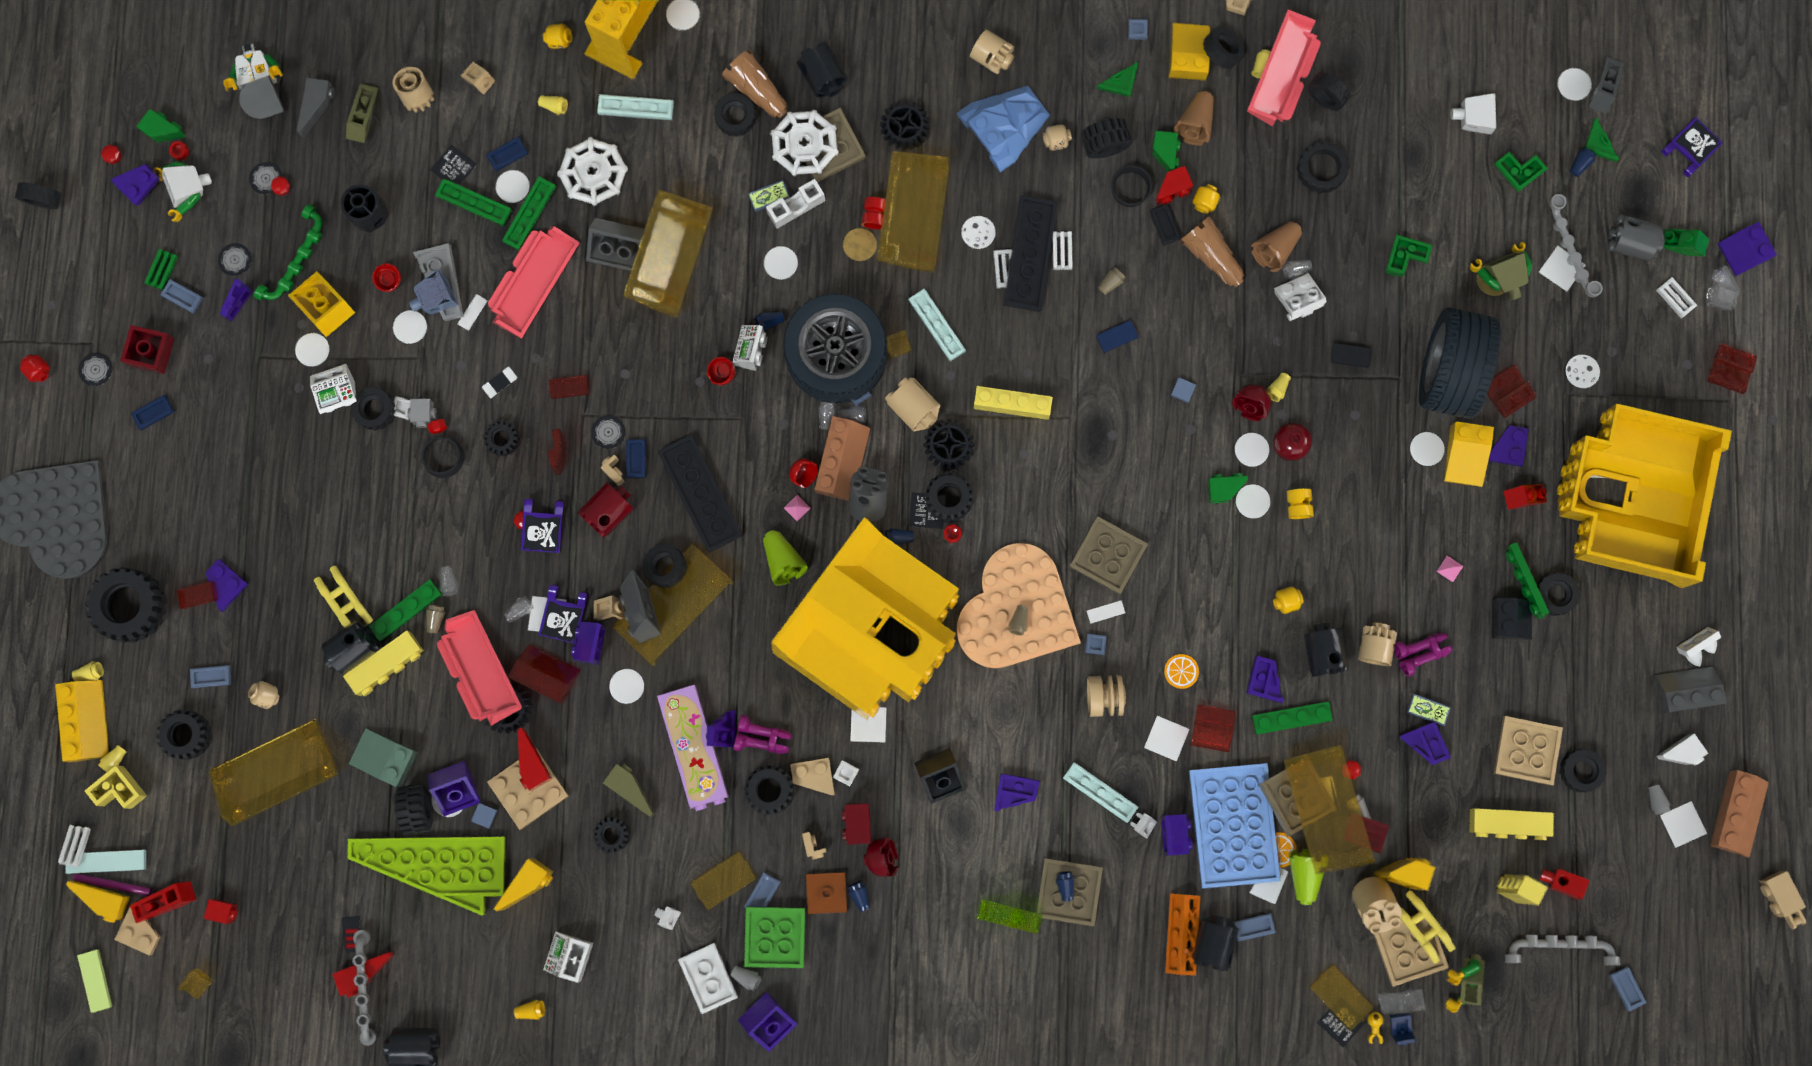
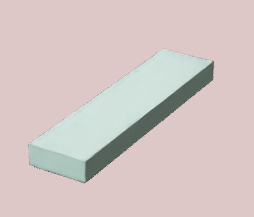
M599 95L597 113L598 115L672 120L674 101Z
M925 289L908 299L949 361L966 352Z
M1073 762L1063 777L1064 780L1126 823L1129 822L1138 808L1134 803L1075 762Z
M146 850L83 853L80 866L66 865V874L146 870Z

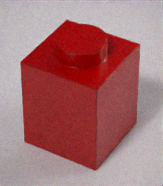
M209 899L204 919L232 924L238 915L237 904L218 899Z

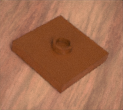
M845 872L806 874L808 914L847 912Z

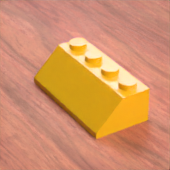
M74 681L55 684L62 761L77 762L103 758L109 753L103 681Z
M1405 858V860H1397L1374 871L1373 876L1409 889L1428 890L1435 867L1430 866V861L1422 858Z

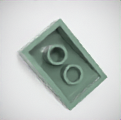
M365 728L349 764L388 784L401 787L410 772L418 752Z

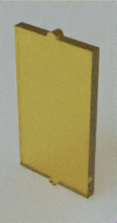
M740 851L691 882V885L698 894L697 898L701 899L707 910H710L757 879L749 867L750 864L746 863Z
M1331 965L1323 974H1319V978L1310 986L1312 991L1350 1031L1360 1021L1363 1022L1364 1018L1374 1009L1334 965Z

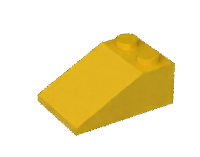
M1172 24L1170 78L1206 80L1209 73L1210 58L1207 56L1206 51H1204L1203 42L1204 38L1210 33V26Z
M317 271L288 295L325 337L330 335L355 313Z
M1454 422L1450 426L1444 482L1478 487L1483 486L1492 447L1494 427L1463 422Z
M527 859L494 909L496 911L505 910L542 889L544 886L547 887L553 879L551 875L554 871L536 859Z

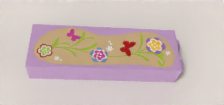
M696 685L657 696L690 809L695 808L696 811L707 808L706 804L714 802V805L725 803V798H728L729 794L715 747L707 746L706 733L708 724Z

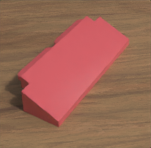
M1288 10L1247 110V112L1272 127L1276 119L1281 122L1291 119L1304 87L1303 83L1299 80L1301 77L1306 78L1309 75L1321 44L1316 39L1317 36L1310 33L1316 20Z
M555 226L550 227L547 234L542 231H532L513 260V266L516 267L515 271L506 272L488 301V306L491 308L490 311L497 314L492 323L522 338L580 242Z
M475 610L446 619L444 629L447 634L441 636V640L437 642V647L450 675L454 678L458 677L460 680L457 683V689L471 718L478 719L479 722L487 718L490 725H493L520 710L522 706Z

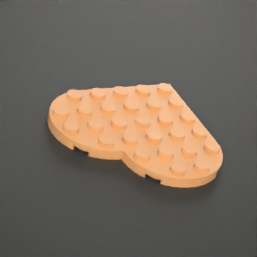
M1025 543L1007 545L990 557L982 575L983 593L975 596L964 606L957 623V637L962 650L972 661L987 668L1011 666L1081 643L1053 560L1040 548ZM1018 605L1028 608L1027 631L1022 636L1010 633L1008 627Z

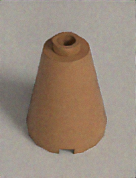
M1207 91L1198 92L1176 122L1174 133L1182 136L1184 142L1192 145H1203L1204 142H1209L1214 108V97L1211 93Z
M1288 222L1256 240L1251 246L1254 248L1252 255L1262 267L1268 266L1271 268L1269 270L1271 272L1279 271L1302 235L1300 225L1295 222Z

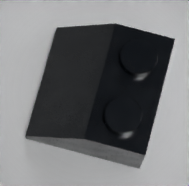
M1496 598L1492 600V639L1532 640V613L1528 600L1518 598Z
M950 748L914 763L930 804L966 790L960 770Z

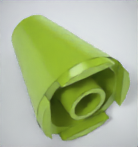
M775 530L765 534L763 543L771 579L774 584L785 585L791 583V578L796 577L798 579L803 576L808 570L807 563L779 531Z
M1297 849L1289 851L1296 900L1300 901V904L1312 905V902L1316 901L1329 854L1324 855L1323 851L1303 849L1301 853H1297Z

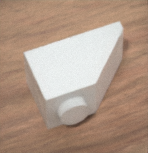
M1688 734L1657 755V758L1684 765L1694 764L1695 766L1705 760L1703 757L1708 752L1695 734Z

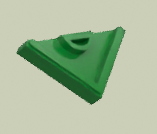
M1135 62L1130 67L1121 70L1106 81L1098 84L1097 89L1130 97L1138 63Z
M1595 118L1584 148L1589 149L1596 156L1617 162L1619 157L1615 154L1607 134L1601 128L1598 122L1599 119Z

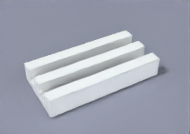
M1064 231L1060 233L1053 232V270H1072V231L1065 233ZM1057 237H1060L1061 265H1057ZM1064 237H1068V265H1065Z
M1012 249L994 251L997 288H1006L1007 269L1005 254H1009L1010 262ZM1000 254L1002 257L1004 283H1000L998 255Z
M1673 277L1656 290L1680 318H1683L1697 306ZM1669 284L1685 300V302L1690 306L1689 308L1684 304L1681 298L1668 286Z
M69 826L58 860L59 864L80 866L91 831L90 828ZM83 833V834H82V837H81V840H80V844H79L77 853H76V856H75V859H74V861H72L73 856H74V853H75V851H76V849H77V846H78L77 843H78L80 834Z

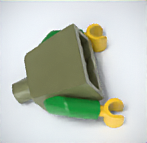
M1521 242L1519 244L1520 249L1514 244L1511 249L1513 253L1485 264V268H1482V261L1476 259V263L1479 266L1475 267L1470 263V270L1478 272L1479 277L1493 290L1502 293L1508 292L1510 299L1514 300L1522 296L1519 287L1528 283L1532 262L1527 252L1524 251L1525 243Z
M1471 954L1469 958H1465L1464 966L1459 970V973L1454 970H1450L1447 973L1449 976L1447 981L1454 985H1458L1461 982V995L1458 996V1000L1455 1001L1453 998H1450L1446 1002V1008L1453 1013L1459 1010L1461 1004L1481 1006L1485 961L1481 960L1480 955Z

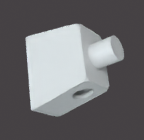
M1495 94L1465 98L1461 103V108L1451 109V120H1461V128L1463 130L1492 134L1496 129Z

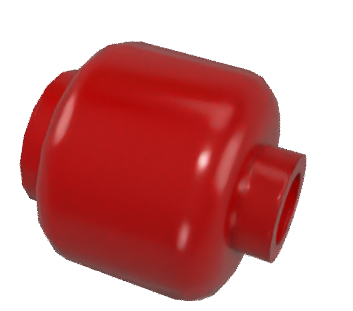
M30 354L21 360L20 371L30 382H43L49 377L50 367L40 355Z

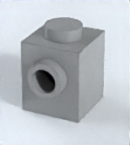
M411 399L410 408L407 411L408 420L416 425L417 428H427L428 423L436 419L434 402L430 399Z

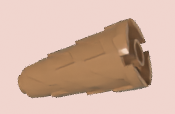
M749 49L741 53L729 64L731 70L729 71L726 68L722 76L745 96L763 108L771 117H779L781 119L788 112L786 110V101L778 93L764 69L754 58L753 53Z
M1209 216L1180 241L1197 259H1200L1211 271L1213 270L1225 284H1228L1230 287L1232 285L1237 287L1244 281L1242 278L1244 276L1243 270L1233 257L1232 251L1223 240L1224 237L1214 224V221Z

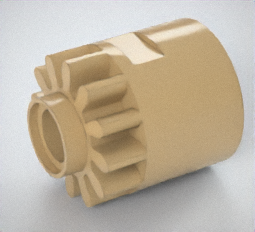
M986 29L975 43L970 58L998 74L1001 69L1007 70L1013 61L1014 55L1011 53L1014 50V46Z
M406 67L398 71L394 76L393 87L408 111L413 109L416 113L418 109L424 111V107L431 106L429 101L434 100L432 96L434 93L420 69Z
M1382 623L1364 626L1358 660L1375 665L1391 666L1397 632L1390 630L1389 625Z

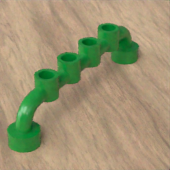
M307 204L301 216L307 220L313 218L315 224L309 230L303 245L299 247L294 260L290 262L284 277L280 279L278 287L274 292L270 293L268 292V287L260 284L254 292L256 299L260 301L263 299L275 300L283 294L284 290L289 292L292 289L294 282L290 280L294 274L296 276L300 275L303 270V266L300 263L303 258L308 260L312 255L313 250L310 249V246L313 242L318 244L322 238V234L319 233L322 227V218L316 212V207Z

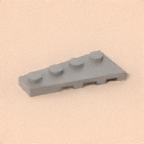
M444 244L413 252L425 278L436 270L445 274L459 304L440 311L443 320L449 321L464 317L451 245Z

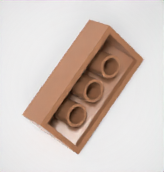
M832 417L815 486V493L849 501L850 480L852 475L862 466L870 433L869 427L852 420Z
M1739 770L1729 771L1710 846L1744 857H1750L1769 782Z

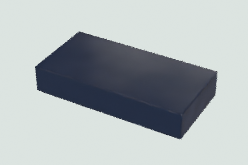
M518 136L489 152L486 156L497 172L528 155V152Z
M1131 320L1096 335L1103 353L1109 352L1139 337Z
M163 395L132 412L131 415L139 430L142 431L173 414L175 411L167 396Z
M645 439L626 440V478H646Z

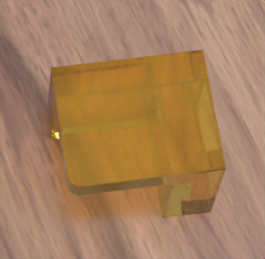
M905 330L886 337L887 351L891 359L911 352Z
M193 969L180 984L178 990H185L195 999H199L213 980L200 969Z

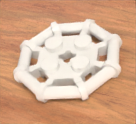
M814 109L807 112H788L774 130H771L772 158L789 170L793 176L809 173L820 174L832 158L838 155L839 151L837 150L836 143L837 128ZM809 119L808 123L796 122V120ZM814 122H818L824 129H817L813 125ZM791 123L793 125L792 129L784 133L783 130ZM828 135L829 146L823 145V136ZM802 138L810 141L807 146L799 144V142H802ZM780 139H785V149L780 150ZM822 151L826 152L827 154L818 163L816 158L820 156ZM789 154L795 160L794 165L784 156ZM812 161L813 166L799 167L800 162Z
M588 137V140L565 150L566 154L557 175L561 178L570 199L575 198L597 206V203L620 193L619 190L628 167L625 166L615 144L611 145ZM594 147L605 150L604 154L596 153ZM588 148V152L580 156L577 155V153ZM611 155L616 163L615 166H611L608 161ZM573 158L575 160V166L573 167V169H568L571 159ZM589 168H597L596 174H588ZM612 172H617L615 182L612 184L609 182ZM574 175L577 181L576 185L572 186L568 178L569 176ZM604 186L609 188V190L599 195L596 193V190ZM581 188H585L588 191L591 190V196L581 193L579 190Z

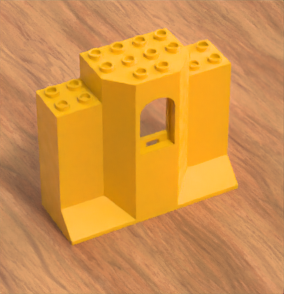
M597 0L585 20V25L592 41L584 54L634 79L642 66V62L627 53L658 0Z
M1615 404L1602 413L1600 418L1602 427L1596 438L1584 436L1572 444L1566 464L1561 469L1562 483L1557 488L1559 516L1582 521L1577 530L1579 540L1574 546L1575 559L1666 580L1679 588H1685L1702 582L1706 562H1702L1700 559L1721 453L1728 450L1732 431ZM1597 475L1626 482L1622 507L1589 499L1585 491L1588 479L1591 476Z
M864 517L773 639V654L864 719L868 720L870 716L874 718L880 709L879 703L887 700L891 690L908 703L911 699L915 700L921 692V685L923 683L927 684L931 679L934 667L938 669L944 660L945 653H949L954 647L956 633L942 623L947 617L948 608L953 609L958 602L959 595L957 594L959 588L883 536ZM890 616L918 636L919 645L913 654L905 657L900 656L875 638ZM878 618L882 619L875 629L873 627L874 623Z

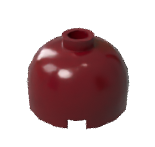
M1249 384L1238 390L1233 398L1232 405L1235 410L1239 409V411L1243 412L1241 413L1242 417L1258 422L1262 418H1267L1271 409L1272 399L1264 387Z
M1298 423L1283 425L1277 430L1273 438L1274 451L1280 458L1286 461L1301 460L1311 449V433L1306 427Z
M890 837L879 838L871 842L867 847L866 854L863 856L864 864L874 875L879 877L894 876L898 870V866H894V859L898 860L897 849L894 841L889 840Z

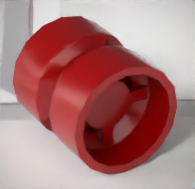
M879 197L865 198L864 209L866 212L863 213L861 225L869 229H885L887 217L884 214L888 213L889 201Z

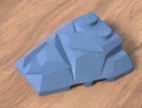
M1029 86L972 102L957 112V116L966 128L973 130L990 153L989 159L1000 173L1017 161L1024 148L1026 149L1030 140L1038 133L1050 116Z

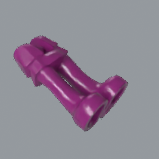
M1434 633L1433 636H1428L1426 639L1410 645H1405L1401 641L1395 643L1394 653L1398 660L1426 648L1429 650V652L1399 662L1400 668L1406 677L1414 675L1415 668L1419 665L1435 659L1439 660L1441 657L1445 658L1453 651L1451 645L1441 649L1438 646L1437 642H1442L1448 638L1446 633Z
M741 714L738 732L770 738L767 741L737 733L734 751H741L744 747H754L768 750L770 753H788L789 747L781 744L777 745L776 740L777 737L791 740V733L776 727L769 728L753 724L748 716Z

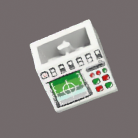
M742 325L733 358L734 366L756 371L757 366H761L763 359L761 350L767 344V337L763 326Z
M347 364L310 376V386L320 414L332 412L339 407L349 406L357 402L355 381Z
M555 932L543 970L577 983L581 982L593 943Z

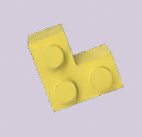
M117 765L85 790L96 806H106L116 798L123 808L132 809L147 797L126 768Z

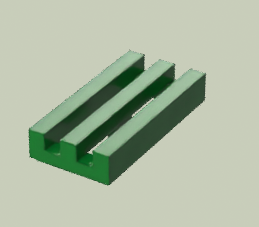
M159 249L144 283L163 291L178 256ZM168 258H171V259H170V262H169V264H168V266H167V268H166V271H165V273H164V275H163V277H162V280H161L160 284L158 285V281H159V279H160V277H161V274H163V271H164V269H165V265H166V263H167V261H168Z

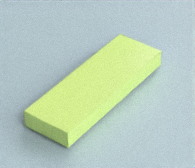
M99 950L77 955L91 1013L113 1007Z

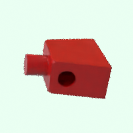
M1543 869L1539 879L1550 883L1549 889L1576 900L1584 898L1590 881L1561 869H1556L1554 872ZM1559 878L1564 879V886L1559 884Z

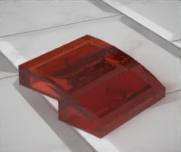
M1720 344L1707 382L1744 394L1747 391L1750 375L1754 372L1757 356Z
M1511 365L1494 376L1487 394L1504 418L1537 398L1528 381H1524L1516 365Z
M558 428L552 430L555 449L548 450L551 469L557 475H561L566 460V438Z
M1198 704L1191 746L1229 752L1236 711Z

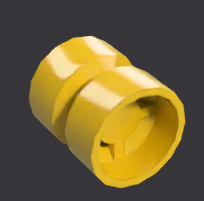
M1294 489L1286 492L1287 502L1290 503L1288 507L1289 519H1306L1314 516L1313 506L1310 505L1312 501L1311 489Z

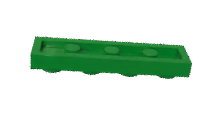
M541 177L537 178L502 240L503 243L520 251L556 188L555 184Z
M446 179L442 180L435 194L437 198L503 227L512 211L511 208Z
M1517 542L1511 544L1505 550L1506 559L1512 564L1514 576L1522 585V594L1525 598H1528L1531 613L1536 616L1537 620L1544 618L1549 613L1548 608Z
M429 579L369 626L372 633L379 642H383L440 598L442 593L432 580Z
M1329 702L1252 716L1255 735L1333 721Z

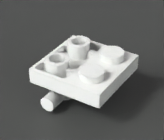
M1309 273L1274 288L1276 296L1289 313L1287 314L1289 321L1300 316L1303 318L1310 315L1314 310L1323 307L1324 303H1326V297Z

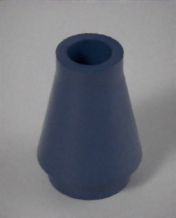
M1583 148L1578 152L1569 172L1579 177L1595 161L1596 155L1589 149Z
M782 311L759 313V315L755 316L756 325L763 326L764 331L784 322V316Z
M893 528L885 530V537L897 546L913 542L914 540L913 531Z
M1072 871L1057 873L1055 880L1062 901L1074 900L1075 876H1072Z
M862 881L849 885L847 893L858 907L859 912L869 909L866 885H863Z

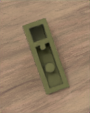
M364 84L359 85L346 125V139L365 143L379 88Z
M624 763L622 766L616 764L603 784L649 817H653L655 814L636 777L631 773L632 769Z

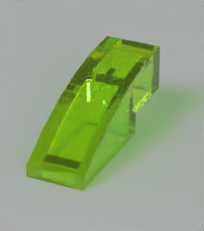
M981 899L977 919L1038 934L1042 914Z

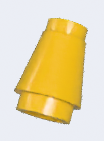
M534 1000L515 1007V1018L539 1020L541 1017H544L545 1005L543 1001Z

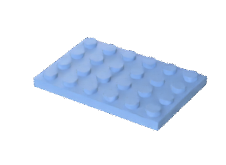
M1267 763L1189 770L1201 888L1281 881L1273 810L1258 785L1269 779Z

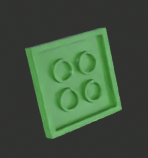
M746 906L745 967L804 968L805 908Z

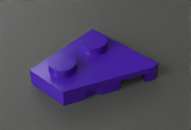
M142 165L112 178L111 181L134 205H140L161 177L149 165Z
M236 278L221 308L220 314L232 322L253 291Z
M1508 426L1490 451L1488 461L1522 467L1524 464L1528 429Z
M217 559L205 573L218 609L221 612H224L248 585L220 559Z
M1255 656L1246 694L1283 703L1284 699L1280 693V680L1277 676L1276 661Z
M727 710L707 726V746L734 748L736 710Z
M1435 721L1400 735L1403 741L1432 765L1451 758Z
M1001 773L994 811L1036 801L1039 780Z

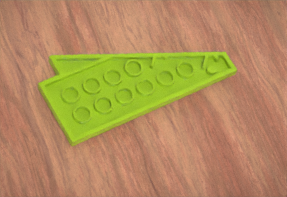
M506 837L348 839L349 860L479 915H485V896H503L505 893Z

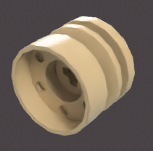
M1108 675L1106 684H1103L1101 676L1087 677L1089 717L1103 716L1104 708H1108L1109 715L1114 716V707H1116L1117 715L1123 716L1126 692L1121 675L1115 676V684H1113L1111 675Z

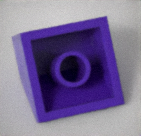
M1759 222L1718 243L1735 277L1771 260L1777 255Z
M581 622L580 626L577 625L575 631L577 642L576 645L573 644L571 650L573 660L599 665L606 631L605 626L591 622Z
M464 761L427 775L429 791L443 816L481 803L472 775Z
M1186 814L1161 816L1164 856L1190 854L1189 850H1192V839L1188 838V830H1191L1190 818H1187Z
M767 992L738 1019L745 1031L768 1052L797 1025L796 1021Z

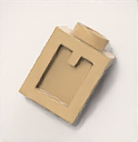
M474 62L461 75L464 80L475 86L482 94H485L495 82L485 69Z
M615 455L612 457L608 456L602 462L603 466L601 469L619 486L624 482L621 477L623 474L617 467L612 469L619 459Z
M614 596L595 600L594 619L598 621L610 617L623 619L625 606L622 605L619 598Z
M810 832L803 833L807 857L812 856V860L824 857L823 853L827 852L826 848L814 851V847H817L815 835L811 836Z

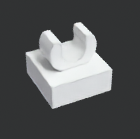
M1137 813L1136 816L1140 818L1138 824L1134 822L1130 824L1136 832L1147 839L1157 822L1145 813L1143 815Z
M666 907L665 910L657 908L654 915L660 918L658 925L672 930L681 912L674 908Z

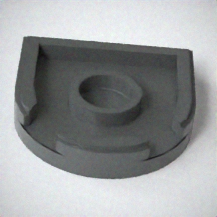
M270 75L247 83L240 92V105L245 113L253 118L263 119L285 111Z

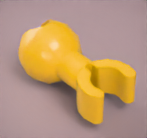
M1372 1012L1368 1016V1023L1371 1026L1368 1042L1372 1044V1039L1376 1034L1378 1042L1382 1044L1383 1038L1379 1034V1027L1383 1024V1016L1379 1012Z

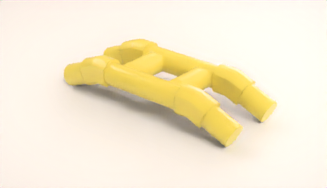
M337 566L330 568L335 581L339 585L332 592L328 590L321 577L314 579L319 592L325 598L344 628L351 623L345 614L354 608L367 625L373 621ZM345 593L350 602L340 608L335 598Z
M1410 890L1406 893V897L1420 912L1410 918L1407 912L1401 908V921L1405 923L1422 945V948L1429 955L1434 964L1438 963L1440 958L1434 947L1428 942L1430 939L1438 934V937L1449 952L1454 951L1456 947L1422 900ZM1425 918L1432 928L1425 934H1422L1416 924Z

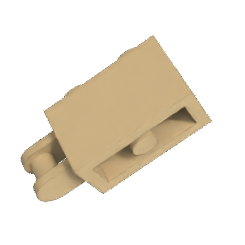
M1778 871L1759 881L1761 884L1760 889L1763 895L1768 897L1771 903L1770 909L1777 917H1785L1791 929H1795L1799 924H1806V920L1801 912L1806 906L1788 871ZM1795 913L1796 917L1792 918L1791 914Z

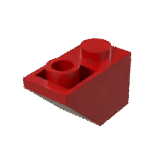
M1185 166L1167 172L1155 201L1157 205L1160 203L1165 205L1172 202L1173 198L1178 196L1183 198L1190 194L1193 183Z
M1543 484L1522 485L1503 491L1508 510L1547 503V494Z

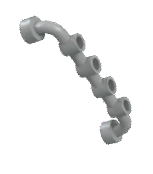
M1556 194L1549 202L1555 219L1553 228L1556 231H1560L1562 236L1560 245L1562 248L1567 249L1570 255L1567 258V262L1569 265L1574 266L1577 272L1574 276L1575 281L1582 284L1589 297H1597L1601 294L1603 287L1598 281L1589 283V273L1583 269L1581 264L1582 256L1579 252H1576L1574 247L1575 239L1572 235H1569L1566 227L1567 220L1560 213V210L1567 203L1566 198L1561 194Z
M361 929L353 936L354 943L356 944V955L353 958V964L357 966V976L354 978V983L358 986L359 994L355 1002L360 1010V1016L357 1018V1024L361 1026L360 1041L362 1044L369 1046L377 1039L376 1031L369 1028L371 1016L368 1014L367 1003L370 997L366 992L368 976L365 974V963L367 957L364 954L363 947L369 943L371 936L367 930Z
M1526 935V939L1513 942L1509 948V954L1505 955V963H1521V955H1517V950L1520 947L1604 949L1608 956L1603 957L1604 965H1620V957H1616L1614 948L1607 942L1597 941V936H1585V940H1577V936H1565V940H1558L1556 935H1546L1545 940L1538 939V935Z

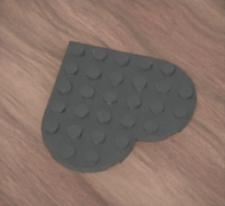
M100 461L21 471L11 474L0 481V539L18 547H29L35 564L50 576L60 579H75L93 571L98 562L103 559L108 544Z

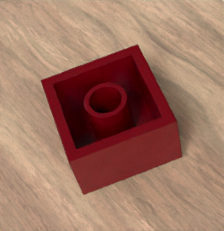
M130 325L120 362L130 367L164 374L174 338L167 333Z
M869 803L845 805V809H841L842 821H846V829H842L843 841H847V845L870 844Z

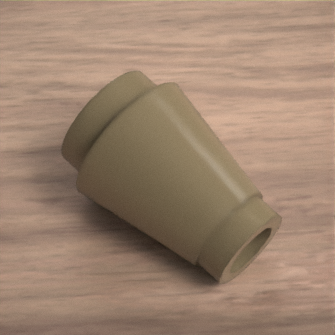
M1116 267L1113 270L1110 269L1098 289L1104 295H1107L1124 283L1123 280L1126 277Z
M429 605L428 609H426V632L438 633L445 615L443 606Z
M1017 606L1008 625L1010 633L1022 636L1027 631V607Z

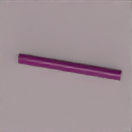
M77 873L73 877V881L147 896L152 894V888Z

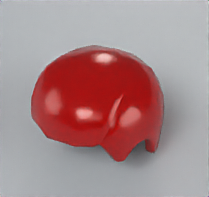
M389 263L377 266L372 275L373 284L383 292L396 290L402 281L399 269Z
M720 356L714 358L708 364L707 376L711 383L723 386L729 384L734 379L736 369L729 358Z
M798 459L790 467L789 477L791 482L802 488H807L816 479L818 466L809 459Z

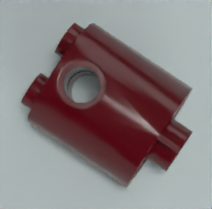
M606 482L579 509L578 514L604 538L634 508L627 502L631 495L621 485L614 489Z

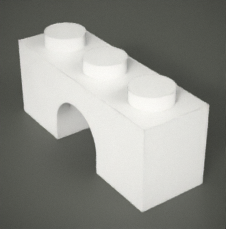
M813 179L799 187V191L791 198L786 200L780 198L766 207L767 213L778 229L823 203L825 195L817 181Z

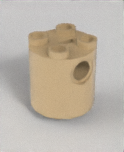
M904 378L898 384L899 388L895 392H890L885 400L913 431L928 429L937 421L941 405L915 378Z
M1369 877L1360 881L1354 887L1352 892L1354 904L1362 917L1364 925L1371 933L1386 932L1401 924V908L1386 880L1379 877Z

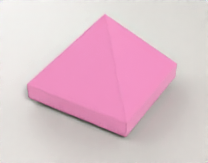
M798 495L784 507L796 521L811 509Z
M1446 556L1436 572L1454 582L1463 565Z

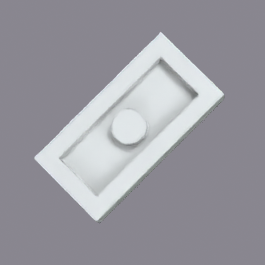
M1706 627L1676 648L1680 654L1686 656L1689 662L1700 667L1702 662L1701 650L1704 649L1709 653H1715L1717 640L1721 636L1719 631Z

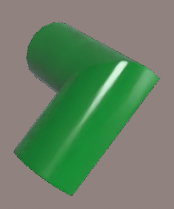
M1508 152L1494 163L1497 170L1517 193L1548 169L1537 155H1534L1521 166L1515 157Z
M1396 234L1385 272L1392 276L1403 277L1409 259L1427 264L1433 245Z

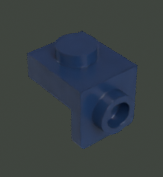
M1410 1012L1389 1014L1391 1036L1395 1044L1407 1045L1414 1043L1415 1037L1412 1033Z

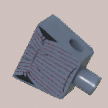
M439 270L434 271L414 287L417 298L409 301L414 312L423 308L429 314L459 305L445 274Z

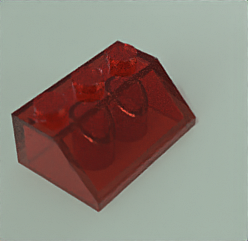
M529 644L516 660L508 677L560 704H564L581 670Z

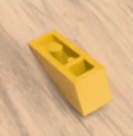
M67 881L66 885L97 915L103 916L104 921L115 923V920H123L130 896L76 881Z

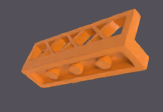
M1170 893L1165 973L1196 975L1197 965L1193 964L1194 960L1192 957L1199 929L1200 896ZM1190 899H1193V908L1190 910ZM1191 920L1192 928L1189 930L1188 922ZM1190 940V942H1191V947H1190V949L1188 950V948H1187V942ZM1189 960V971H1186V962Z

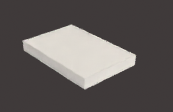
M715 943L678 959L701 1014L738 998Z

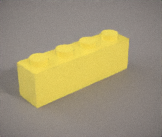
M977 386L974 409L1049 420L1053 397Z
M405 631L343 677L356 695L366 696L373 691L374 686L377 684L382 685L388 681V676L395 672L396 674L402 671L406 663L419 659L421 657L420 653L424 650L413 634Z
M1470 809V833H1476V837H1488V834H1495V838H1507V835H1515V839H1527V836H1535V840H1547V837H1553L1554 813Z
M1504 875L1497 882L1496 887L1498 889L1496 892L1519 904L1539 905L1548 887L1526 875Z

